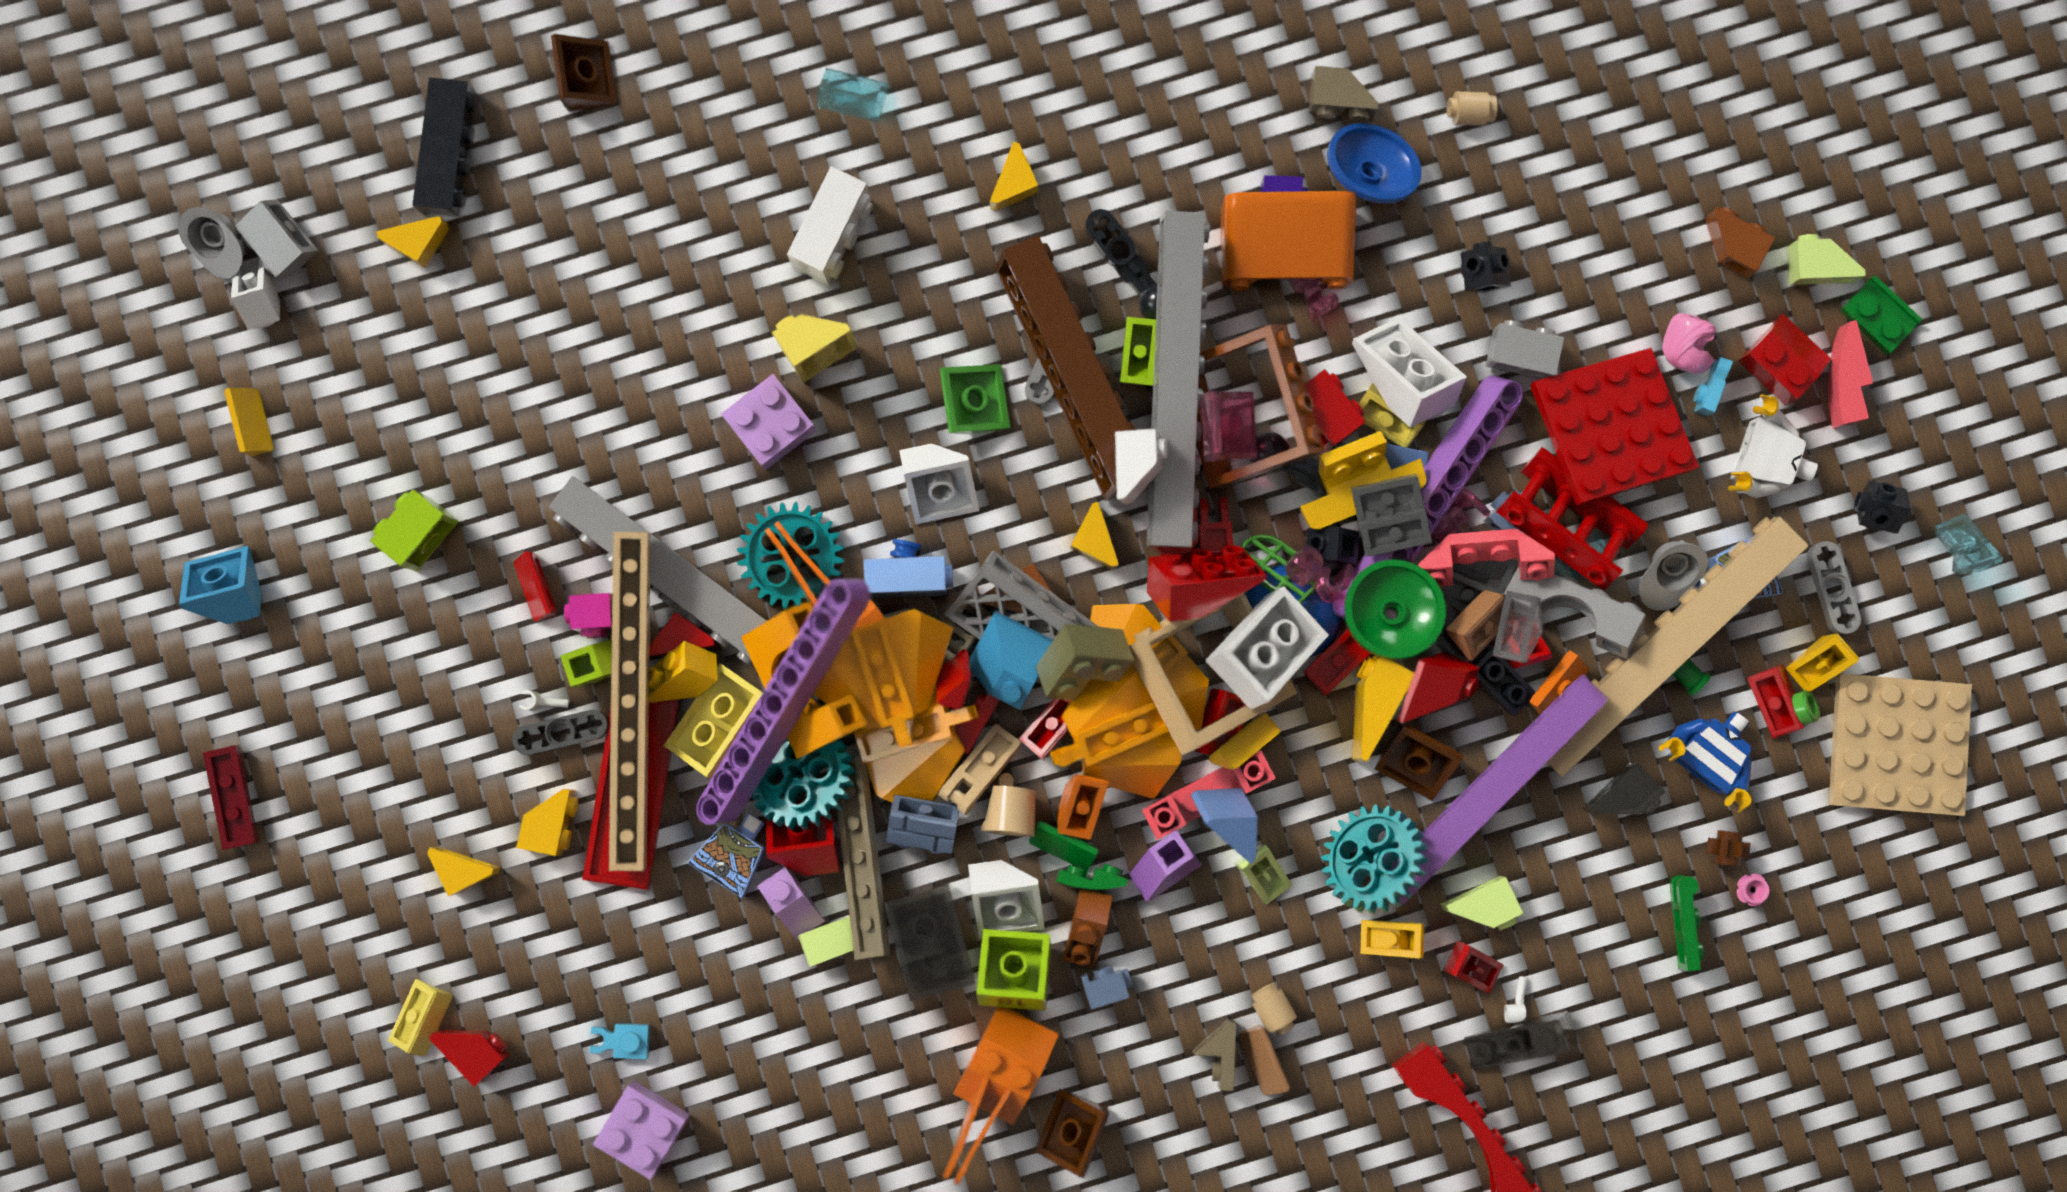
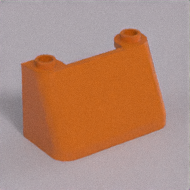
M1349 191L1237 192L1224 196L1220 209L1222 286L1230 285L1231 290L1249 289V284L1255 283L1257 279H1321L1322 283L1328 284L1329 289L1347 288V284H1352L1354 281L1356 233L1355 193Z

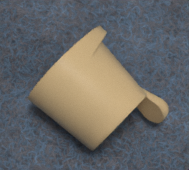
M1009 773L1000 774L997 780L998 786L992 787L985 821L982 823L981 831L1007 836L1035 837L1036 791L1013 787V776Z

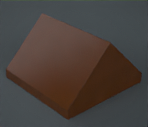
M561 34L551 35L559 98L567 111L574 112L616 105L617 97L609 42Z
M1403 723L1397 724L1374 769L1433 801L1461 763L1464 755Z
M1059 1089L1035 1152L1073 1174L1084 1178L1108 1119V1108L1066 1090Z

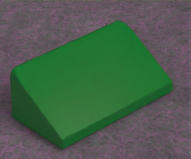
M1038 821L1035 827V837H1030L1029 839L1031 845L1086 871L1090 868L1098 853L1096 847L1073 836L1060 834L1057 828L1043 821Z

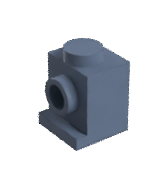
M1108 966L1094 971L1095 977L1088 979L1087 973L1080 975L1091 1010L1130 998L1127 989L1133 988L1127 968L1114 971L1113 966Z

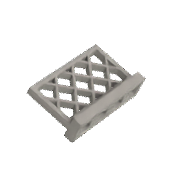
M994 550L985 559L984 564L944 614L979 640L986 629L985 624L989 623L992 616H983L982 602L998 601L1001 614L1015 621H1025V626L1031 629V620H1044L1049 624L1050 632L1041 634L1053 640L1059 633L1056 630L1060 631L1065 623L1099 627ZM984 577L995 585L996 594L979 595L977 584ZM1016 600L1022 605L1023 613L1006 615L1004 601ZM975 603L977 617L966 618L957 609L961 604ZM1038 675L1036 681H1038L1039 683H1041L1040 678H1039V675Z

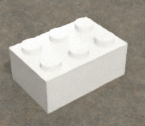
M832 166L830 167L787 253L793 269L826 285L829 284L831 278L837 279L844 265V261L841 258L846 249L851 250L858 237V232L855 230L860 220L866 221L873 206V203H870L871 196L867 183Z
M1283 586L1265 595L1206 659V662L1250 709L1268 703L1328 637V633Z

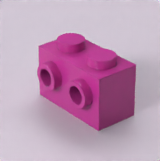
M598 593L569 596V604L564 606L566 624H570L572 630L581 632V637H587L588 639L606 638L607 632L612 631L613 594Z

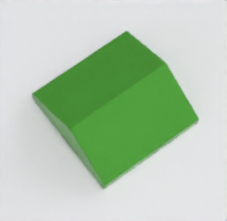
M1001 364L940 368L949 434L972 435L1010 428Z

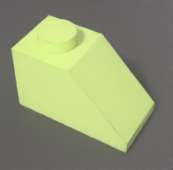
M1817 234L1801 235L1798 237V240L1787 247L1790 285L1855 283L1865 277V269L1831 239H1819Z
M1498 876L1440 904L1444 911L1492 928L1498 927L1499 930L1516 924V917L1524 914L1507 878L1503 876Z

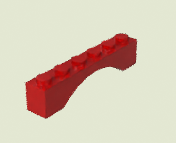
M1422 1042L1391 1065L1413 1095L1433 1101L1449 1109L1472 1131L1482 1149L1488 1166L1490 1192H1542L1535 1182L1529 1185L1523 1177L1527 1170L1515 1155L1510 1158L1503 1147L1507 1143L1495 1127L1490 1130L1484 1123L1483 1119L1487 1115L1476 1100L1470 1103L1463 1092L1467 1087L1455 1072L1450 1075L1443 1064L1447 1060L1436 1045L1430 1048L1428 1044Z

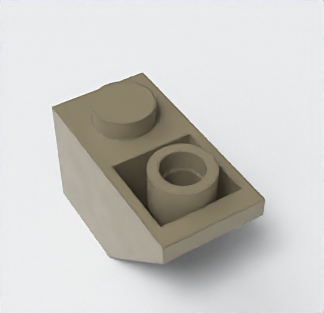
M1315 66L1311 75L1309 113L1317 114V117L1322 119L1336 118V115L1349 116V119L1352 121H1367L1369 118L1374 117L1378 110V102L1348 68Z

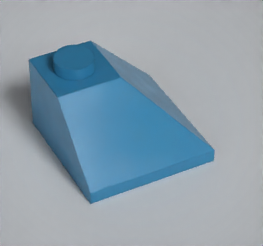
M249 546L184 563L179 599L181 609L225 624L248 621L260 616L262 594Z
M995 611L969 659L970 670L991 696L1020 710L1038 677L1036 665L1053 642V639Z

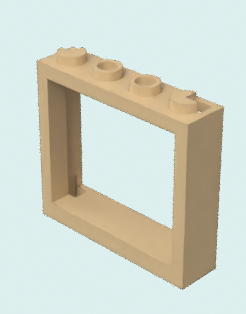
M1244 593L1200 619L1169 622L1165 619L1159 622L1161 629L1154 632L1152 627H1149L1134 635L1136 642L1129 645L1134 658L1133 664L1182 755L1199 748L1297 694L1295 687L1289 679L1268 703L1253 709L1245 705L1196 732L1150 647L1222 609L1234 630L1253 610Z

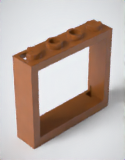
M1270 324L1199 353V355H1204V364L1266 340L1297 443L1295 448L1233 470L1203 372V375H1199L1198 388L1203 389V404L1201 408H1197V421L1202 424V435L1200 442L1196 441V446L1209 489L1227 487L1325 452L1320 434L1323 433L1319 426H1317L1314 417L1313 400L1307 393L1303 380L1304 370L1297 360L1294 350L1295 341L1294 338L1290 337L1287 324Z

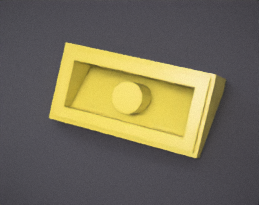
M1374 383L1371 384L1359 402L1365 413L1362 416L1366 421L1364 424L1376 432L1382 431L1384 437L1397 446L1408 448L1426 422L1425 420L1410 428L1387 407Z
M415 979L388 1041L408 1054L426 1056L432 1044L428 1037L438 1031L452 1000V995L419 979Z

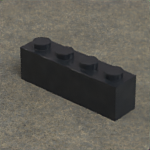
M429 77L412 203L420 213L459 217L460 208L465 206L466 189L463 188L464 176H468L470 172V157L467 156L468 144L473 143L475 134L474 125L471 124L472 113L477 112L479 104L478 93H475L474 88L468 81Z

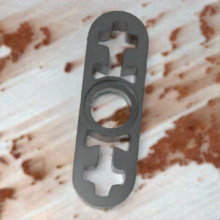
M587 710L524 725L515 731L512 739L513 746L521 754L535 755L598 740L606 735L609 719L601 711ZM593 715L595 720H601L602 726L597 727L596 734L592 730L579 731L582 738L577 739L578 730L573 722L574 719L578 718V725L589 723L590 717ZM559 723H565L570 728V736L564 742L556 741L552 734L553 728ZM546 726L545 737L550 744L549 746L545 747V740L533 742L532 749L530 750L528 745H522L521 739L526 737L527 731H529L530 735L544 734L541 727Z

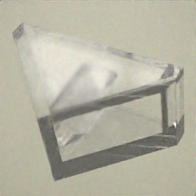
M1512 591L1506 592L1492 656L1527 663L1543 633L1540 597Z

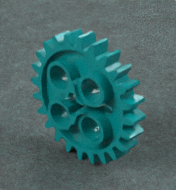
M781 502L780 512L775 513L768 506V517L764 518L761 514L757 513L755 515L759 524L757 526L751 523L746 524L752 533L750 536L740 535V539L746 542L747 545L746 547L737 548V552L745 554V559L738 561L737 565L747 566L748 570L741 575V578H752L753 581L748 586L749 590L756 587L761 589L758 599L768 594L771 596V606H773L777 599H782L783 609H786L789 600H794L795 605L798 606L801 605L802 598L806 600L807 598L784 560L766 563L761 561L763 556L780 554L778 550L768 551L763 547L762 538L766 534L765 530L767 528L780 537L781 544L785 550L789 545L775 527L774 523L777 521L780 522L802 551L814 548L819 549V554L808 557L816 562L818 568L828 579L830 575L840 576L841 573L833 567L834 564L843 563L844 559L835 556V552L842 550L843 546L834 545L833 540L840 535L839 532L831 534L828 532L833 523L832 521L822 524L820 522L823 515L822 512L812 517L810 515V505L803 512H799L798 503L794 502L792 510L787 511L785 504ZM799 528H808L812 531L813 541L810 545L801 546L795 541L794 535ZM797 557L794 563L800 572V565L803 560ZM780 565L785 569L786 578L782 583L774 584L768 580L767 571L771 566ZM816 576L811 579L803 577L812 593H816L821 597L824 592L821 587L824 584Z
M786 738L751 796L754 800H758L754 806L760 812L764 811L762 815L769 821L773 819V822L778 827L785 823L790 830H794L797 822L803 830H807L810 820L819 827L820 816L822 815L831 820L832 816L829 810L833 807L841 811L842 807L837 801L839 798L849 799L850 797L844 791V787L854 786V783L846 777L855 773L854 768L851 765H847L853 760L852 756L845 752L847 746L842 741L838 742L836 740L795 760V753L788 738ZM829 767L827 775L818 779L819 772ZM802 773L804 776L802 779H799L798 776ZM780 774H784L782 781L777 785H773L775 778ZM807 793L806 800L796 805L798 797L801 794Z
M1374 804L1372 812L1362 806L1359 817L1350 811L1349 823H1345L1342 820L1338 821L1341 827L1340 832L1330 830L1329 833L1335 840L1333 843H1324V846L1331 851L1330 854L1321 856L1322 860L1329 863V866L1322 869V873L1331 876L1325 883L1334 889L1332 894L1338 899H1342V903L1346 906L1351 907L1353 905V908L1361 913L1366 908L1368 912L1375 914L1378 905L1379 909L1386 913L1389 909V902L1397 907L1401 906L1399 899L1401 895L1408 899L1412 898L1408 890L1410 886L1420 888L1415 878L1416 876L1426 875V872L1419 868V864L1428 862L1429 859L1420 854L1428 846L1419 841L1424 834L1420 830L1415 829L1417 824L1410 818L1406 819L1407 815L1400 810L1395 813L1393 808L1386 806L1383 811L1380 806ZM1383 831H1386L1385 838L1381 842H1377L1378 836ZM1358 847L1356 856L1349 859L1351 851ZM1400 858L1399 866L1391 871L1392 863ZM1371 875L1370 883L1363 887V881L1367 876Z

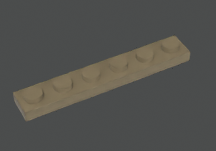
M858 755L853 756V760L847 764L851 765L855 770V773L846 776L854 783V786L844 787V791L850 797L849 799L839 798L837 802L841 805L842 810H837L854 956L855 960H862L891 954L868 768L866 763H862L861 756Z

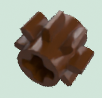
M1717 830V838H1708L1706 853L1715 855L1714 863L1740 867V858L1749 859L1751 843L1742 842L1743 833Z

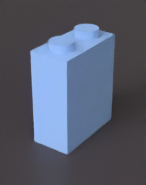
M944 556L864 559V582L869 586L870 598L947 595V587H953L952 564L946 565Z

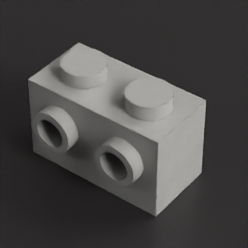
M278 199L260 201L235 225L241 233L243 242L257 253L262 260L263 267L276 278L294 275L318 252V249Z
M1511 320L1504 321V324L1499 323L1493 329L1485 367L1538 379L1556 376L1564 337L1555 335L1556 331L1541 327L1536 328V331L1523 328L1524 324Z

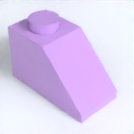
M784 867L757 886L774 913L797 940L799 939L798 935L811 931L825 922L792 869Z

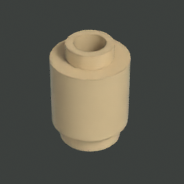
M1456 91L1453 98L1448 99L1447 116L1452 118L1453 124L1486 125L1487 122H1494L1496 119L1497 99L1496 96H1489L1488 92Z
M1275 983L1268 984L1251 995L1254 1000L1252 1005L1268 1033L1275 1031L1278 1036L1294 1027L1292 1021L1297 1016L1281 988L1278 989Z

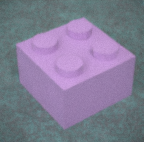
M774 374L770 375L721 413L765 471L817 431L813 423Z
M633 1081L625 1089L592 1145L651 1180L659 1170L691 1114L638 1082Z

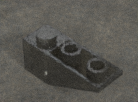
M1569 1011L1535 1017L1464 1037L1473 1070L1567 1053L1578 1044Z

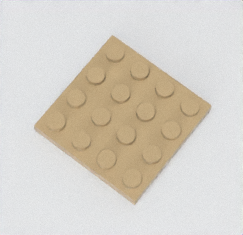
M1842 673L1836 675L1829 805L1965 816L1972 684Z

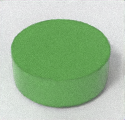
M1807 690L1794 694L1792 697L1793 707L1801 723L1808 725L1817 722L1820 718V710L1813 694Z

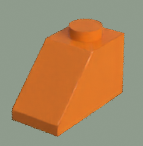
M1075 774L1066 783L1057 810L1058 833L1091 840L1109 785L1108 780Z

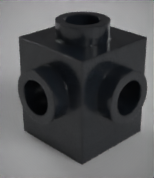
M1487 241L1473 244L1472 250L1461 252V274L1464 278L1465 291L1487 293L1511 287L1509 275L1510 259L1506 248L1493 246L1492 242Z
M1868 480L1863 492L1859 491L1853 505L1854 510L1857 511L1859 525L1871 530H1882L1898 534L1911 510L1907 489L1896 487L1891 483H1879Z
M1333 523L1321 529L1308 528L1305 544V561L1318 563V569L1338 570V565L1357 564L1359 531L1341 528V523Z

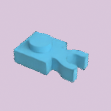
M1719 357L1718 361L1715 360L1711 366L1708 380L1704 384L1701 383L1695 392L1693 402L1697 404L1694 413L1707 417L1716 411L1726 384L1725 379L1733 361L1723 357Z
M616 1023L614 1032L602 1026L591 1027V1034L602 1035L604 1042L601 1046H590V1053H601L607 1049H613V1058H648L650 1024Z

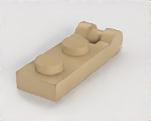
M995 723L943 785L938 795L946 802L951 800L957 805V810L967 815L981 795L1020 750L1022 742ZM962 783L971 788L966 795L958 790Z

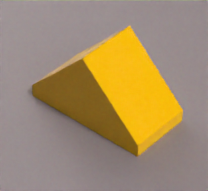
M1014 141L990 199V209L994 211L1001 210L1038 194V184L1020 144Z
M441 216L376 231L377 238L385 245L425 268L449 231V226Z
M1099 502L1091 505L1070 549L1110 569L1118 567L1119 563Z
M1837 633L1821 636L1790 663L1786 670L1803 690L1811 692L1857 663L1860 658Z
M430 847L428 851V856L448 896L457 895L498 874L500 870L499 866L441 847Z

